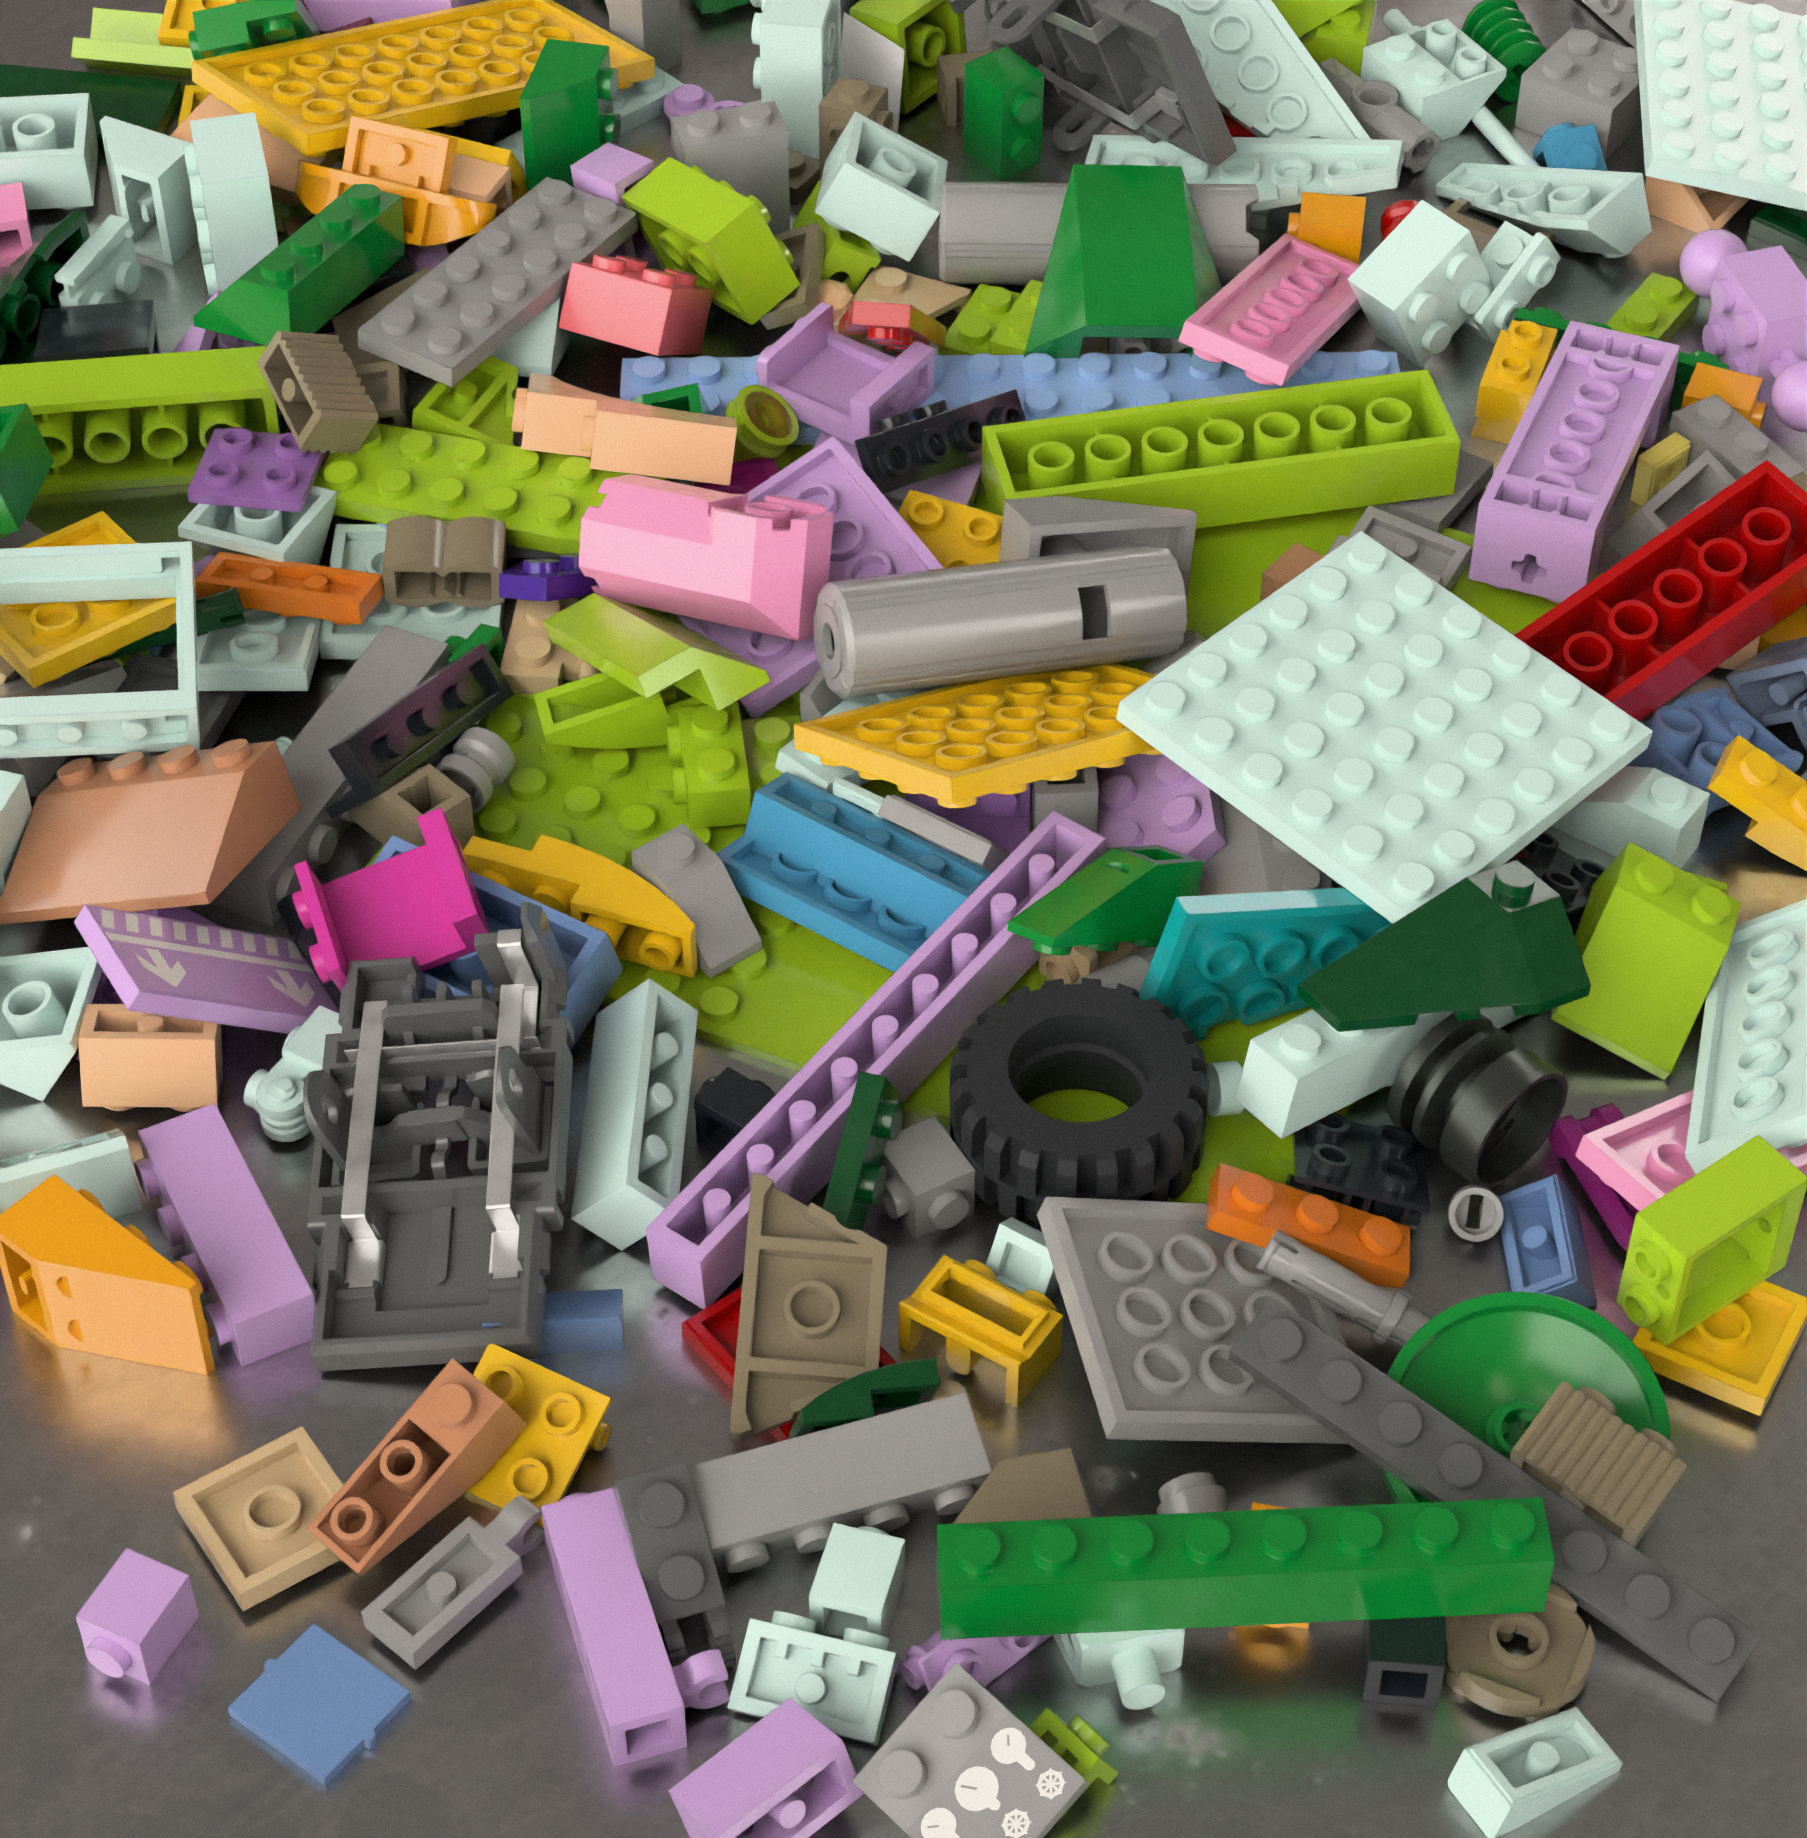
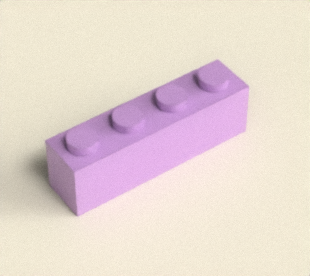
M210 1104L139 1130L138 1134L144 1158L134 1162L138 1181L147 1200L159 1197L163 1207L157 1209V1215L164 1236L171 1248L182 1244L187 1255L180 1257V1261L195 1273L202 1285L203 1293H206L211 1303L205 1306L204 1310L217 1344L221 1346L230 1342L241 1366L244 1367L311 1341L315 1309L313 1292L216 1104Z

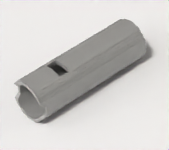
M945 181L940 187V214L937 217V265L939 268V279L944 283L953 285H980V283L986 285H1027L1031 279L1043 282L1069 182ZM1187 184L1221 286L1224 287L1259 256V239L1249 234L1252 205L1258 203L1259 200L1258 188L1256 184Z
M1145 544L832 581L822 587L817 597L816 611L813 616L816 656L828 688L841 699L1155 659L1160 656L1177 653L1184 642L1187 626V599L1184 581L1178 568L1177 560L1168 548H1151Z

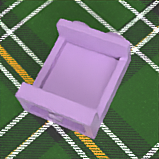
M821 302L805 317L798 319L794 326L773 345L767 346L761 352L756 364L758 385L770 388L779 394L791 406L799 421L834 435L852 445H855L854 441L877 433L874 422L907 412L908 416L913 413V409H917L934 394L935 348L916 340L897 358H894L837 333L833 327V306Z

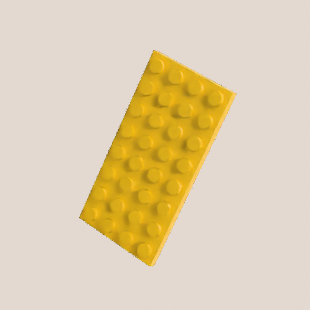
M489 0L192 61V81L213 94L214 98L224 101L241 112V114L255 112L257 124L270 131L271 135L281 138L298 149L302 155L324 157L329 155L331 150L346 147L351 116L368 118L412 129L415 127L427 129L436 126L458 127L463 125L467 119L481 116H505L508 110L520 108L519 99L547 39L609 46L610 68H616L618 71L617 89L630 88L633 86V82L654 78L655 58L553 0Z

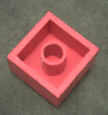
M594 254L593 262H572L558 328L657 356L700 354L714 290L696 285L697 275L671 268H665V272L647 268V261L625 255H616V258Z

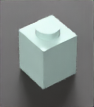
M833 1523L809 1593V1619L817 1621L815 1634L843 1640L845 1629L852 1628L887 1637L905 1582V1539L890 1536L886 1532L874 1527L864 1526L855 1528Z

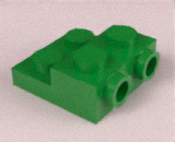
M249 0L192 12L195 31H190L188 38L194 60H200L318 36L320 32L318 23L300 0Z

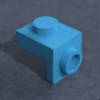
M1568 122L1555 125L1546 130L1532 151L1534 160L1536 162L1546 161L1549 168L1608 171L1595 124L1575 127L1574 123Z

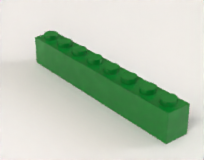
M1542 1497L937 1524L936 1581L941 1640L1544 1612L1555 1564Z

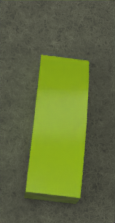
M603 672L533 694L547 744L578 748L626 749L668 745L666 725L678 724L677 707L707 705L672 684L645 698Z

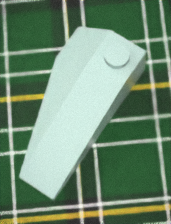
M1462 162L1435 185L1436 193L1441 197L1451 201L1463 198L1471 202L1469 207L1504 222L1506 220L1514 226L1534 234L1543 231L1555 235L1554 242L1579 252L1601 253L1605 258H1619L1631 253L1633 248L1652 232L1642 173Z

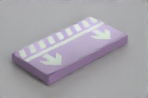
M87 904L84 905L74 921L78 931L129 1011L289 1034L296 1026H302L319 1005L339 1013L330 995L292 939Z

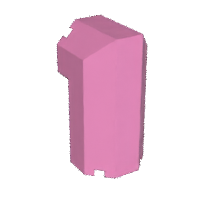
M635 474L608 478L603 481L597 491L598 493L607 494L600 507L589 506L581 519L579 568L585 577L596 580L598 585L591 586L594 593L632 605L799 641L814 637L813 616L816 611L817 597L822 587L828 583L834 519V514L831 511H826V507L823 504L773 495H765L764 502L748 503V494H730Z

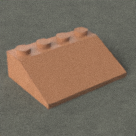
M234 739L211 749L196 750L193 745H184L171 749L162 755L144 757L142 752L134 751L123 754L112 761L93 763L91 758L85 757L66 763L57 770L56 774L58 777L37 796L0 899V925L74 918L79 915L85 904L128 912L210 904L302 809L276 741L248 744L246 739Z

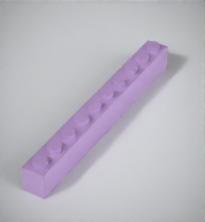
M1052 811L646 1228L652 1278L701 1309L712 1305L744 1271L752 1173L763 1174L774 1180L773 1187L807 1205L831 1179L859 1071L886 1076L898 1091V1100L904 1102L958 1045V1041L964 1031L973 1023L977 1024V1016L993 1003L998 1002L1040 958V952L1032 949V940L1007 931L1008 921L1105 853V838Z

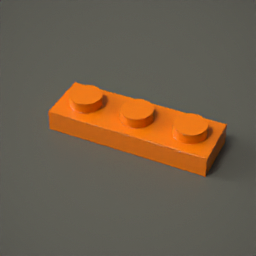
M220 551L195 579L197 598L236 587L243 608L275 612L282 617L304 616L325 619L337 625H362L385 595L382 574L291 561L279 562L256 556Z
M1223 1163L1218 1165L1210 1179L1206 1229L1266 1248L1278 1228L1285 1234L1298 1240L1299 1243L1315 1252L1321 1253L1374 1285L1402 1288L1409 1277V1226Z

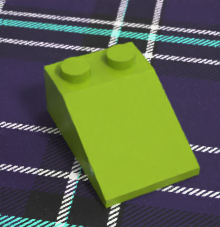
M1629 841L1592 885L1575 938L1591 983L1589 996L1553 1008L1550 1019L1665 1080L1673 1070L1728 951L1742 902Z

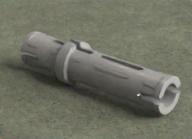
M1278 1228L1256 1265L1257 1269L1263 1270L1277 1279L1279 1278L1317 1302L1355 1321L1358 1325L1372 1332L1370 1339L1381 1345L1388 1341L1399 1348H1403L1419 1328L1432 1319V1317L1423 1313L1420 1309L1409 1304L1410 1297L1398 1290L1391 1294L1383 1288L1375 1286L1361 1278L1360 1275L1299 1243L1298 1240L1290 1237Z

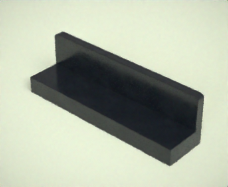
M484 643L460 655L328 749L352 788L325 808L331 819L380 795L515 695Z

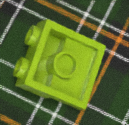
M1031 279L1021 294L1009 291L1003 287L980 283L945 335V348L938 349V355H975L979 353L1024 355L1043 282Z
M738 702L732 703L719 711L708 705L677 707L678 724L666 725L669 761H681L682 767H672L675 805L687 804L690 829L747 824L755 792L783 774L775 768L778 753L781 748L794 739V724L801 723L800 715L741 720Z

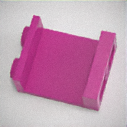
M442 808L417 817L426 843L425 845L321 885L306 860L294 865L301 890L292 893V898L305 929L314 928L318 943L309 946V953L315 970L323 984L333 980L341 992L342 987L347 982L348 961L415 956L422 972L475 952V934L490 933L459 839Z

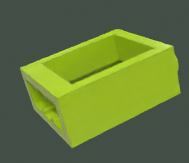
M1757 1135L1637 1212L1616 1302L1622 1306L1625 1314L1634 1324L1641 1328H1646L1666 1347L1786 1266L1807 1190V1176L1761 1136Z

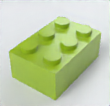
M668 157L621 196L628 209L638 213L637 225L663 270L671 268L697 275L696 285L714 290L712 303L750 325L755 324L801 285L790 266L794 262V258L786 245L780 239L774 237L768 226L771 216L761 201L753 195L748 197L741 195L725 180L717 182L709 178L696 165L688 167Z

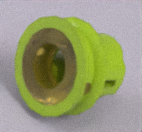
M747 385L738 392L736 398L727 404L725 417L736 418L737 424L733 463L758 457L767 459L778 458L786 451L787 446L792 444L798 437L799 424L794 411L779 394L770 388L760 385Z

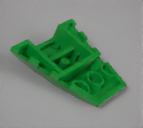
M1073 164L1024 358L1032 353H1045L1054 359L1079 358L1083 337L1180 338L1185 321L1222 289L1181 166ZM1188 346L1191 357L1195 353L1193 352V347Z

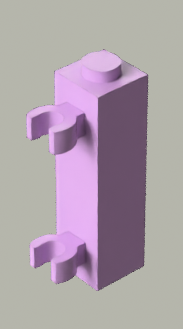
M613 1487L593 1493L581 1492L571 1494L559 1502L541 1506L546 1550L613 1767L686 1748L687 1737L684 1708L708 1709L729 1701V1694L724 1682L728 1680V1673L720 1650L714 1649L697 1653L689 1657L681 1665L671 1667L622 1521Z

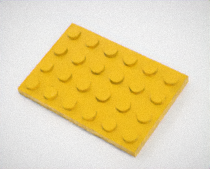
M1116 663L955 684L794 724L795 749L820 757V762L824 765L846 766L857 770L861 778L886 780L897 784L900 792L925 794L937 798L938 805L942 807L965 808L975 805L977 797L986 794H1017L1027 790V783L1042 779L1048 781L1070 780L1077 776V770L1091 766L1099 768L1118 767L1125 763V757L1139 753L1146 755L1162 754L1116 720L1119 702L1156 675Z

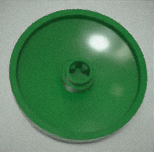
M1523 1291L1500 1292L1482 1295L1456 1304L1436 1315L1419 1328L1398 1353L1387 1374L1395 1382L1508 1460L1510 1459L1513 1447L1562 1381L1569 1383L1575 1390H1578L1581 1386H1588L1603 1394L1616 1407L1617 1414L1615 1416L1619 1417L1624 1424L1631 1425L1636 1432L1640 1433L1643 1428H1649L1660 1433L1669 1441L1671 1440L1670 1421L1665 1397L1657 1377L1640 1350L1622 1331L1596 1312L1578 1303L1552 1295ZM1380 1466L1386 1486L1395 1504L1431 1502Z

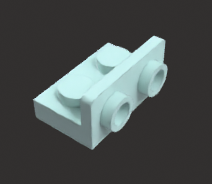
M1506 220L1480 254L1495 289L1477 313L1471 315L1462 324L1465 328L1494 345L1500 330L1508 331L1511 321L1514 320L1517 308H1525L1536 291L1550 282L1556 271L1557 263L1561 259L1547 236L1540 232L1532 236Z
M781 1611L773 1612L771 1623L750 1618L727 1708L734 1712L764 1718L788 1698H791L838 1737L878 1746L894 1676L901 1675L900 1664L904 1662L895 1652L887 1651L889 1638L852 1628L845 1629L843 1640L815 1634L817 1621Z

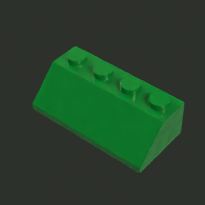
M353 184L193 316L194 326L268 346L276 331L314 334L405 255L402 196L380 191L377 186L372 184Z

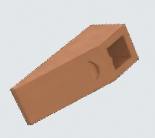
M452 1358L306 1529L352 1570L362 1576L478 1483L528 1424L507 1403Z

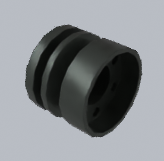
M1452 1013L1424 1036L1399 1069L1389 1092L1387 1113L1392 1123L1409 1133H1413L1415 1140L1423 1147L1439 1148L1443 1162L1471 1184L1482 1185L1490 1189L1504 1183L1521 1170L1541 1148L1554 1129L1555 1122L1558 1121L1566 1103L1569 1086L1564 1074L1533 1051L1524 1048L1515 1050L1512 1036L1502 1029L1493 1027L1491 1020L1480 1013L1479 1019L1457 1021Z

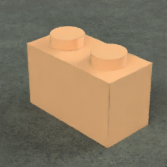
M87 1004L78 1037L82 1107H104L113 1111H125L134 1107H170L177 1111L190 1112L215 1103L218 1108L223 1078L221 1024L129 1011L124 1004Z

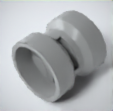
M473 727L467 729L454 744L453 754L445 756L435 768L471 795L472 812L477 813L493 795V786L501 785L514 769L515 758L508 744L496 733L485 728Z

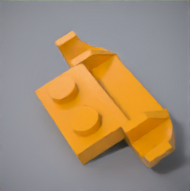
M351 116L342 169L322 166L306 160L298 161L295 191L300 201L310 212L317 215L353 184H372L377 186L380 191L402 196L404 242L413 245L430 247L448 244L459 238L476 234L495 219L497 204L466 199L448 193L458 139L368 118Z

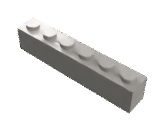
M386 624L282 755L302 809L209 905L271 926L275 925L281 917L277 910L278 902L283 897L301 890L294 865L306 860L313 872H315L321 863L325 864L332 857L337 841L350 824L356 823L348 816V811L331 819L325 809L352 789L328 749L448 665L450 658L449 644Z

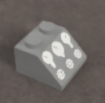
M957 1662L953 1664L852 1780L911 1838H1044L1090 1785L1086 1779Z

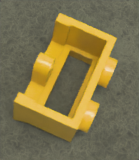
M1512 320L1508 331L1500 330L1479 385L1475 412L1477 420L1471 433L1472 437L1509 444L1554 355L1558 329L1540 326L1531 321Z
M943 1255L912 1295L899 1303V1347L911 1352L922 1339V1332L928 1327L946 1337V1361L955 1372L967 1375L980 1360L981 1355L1006 1368L1005 1402L1015 1408L1019 1407L1061 1352L1063 1315L1057 1312L1054 1303L1038 1291L1026 1290L1021 1294L999 1283L993 1271L977 1260H967L962 1264Z

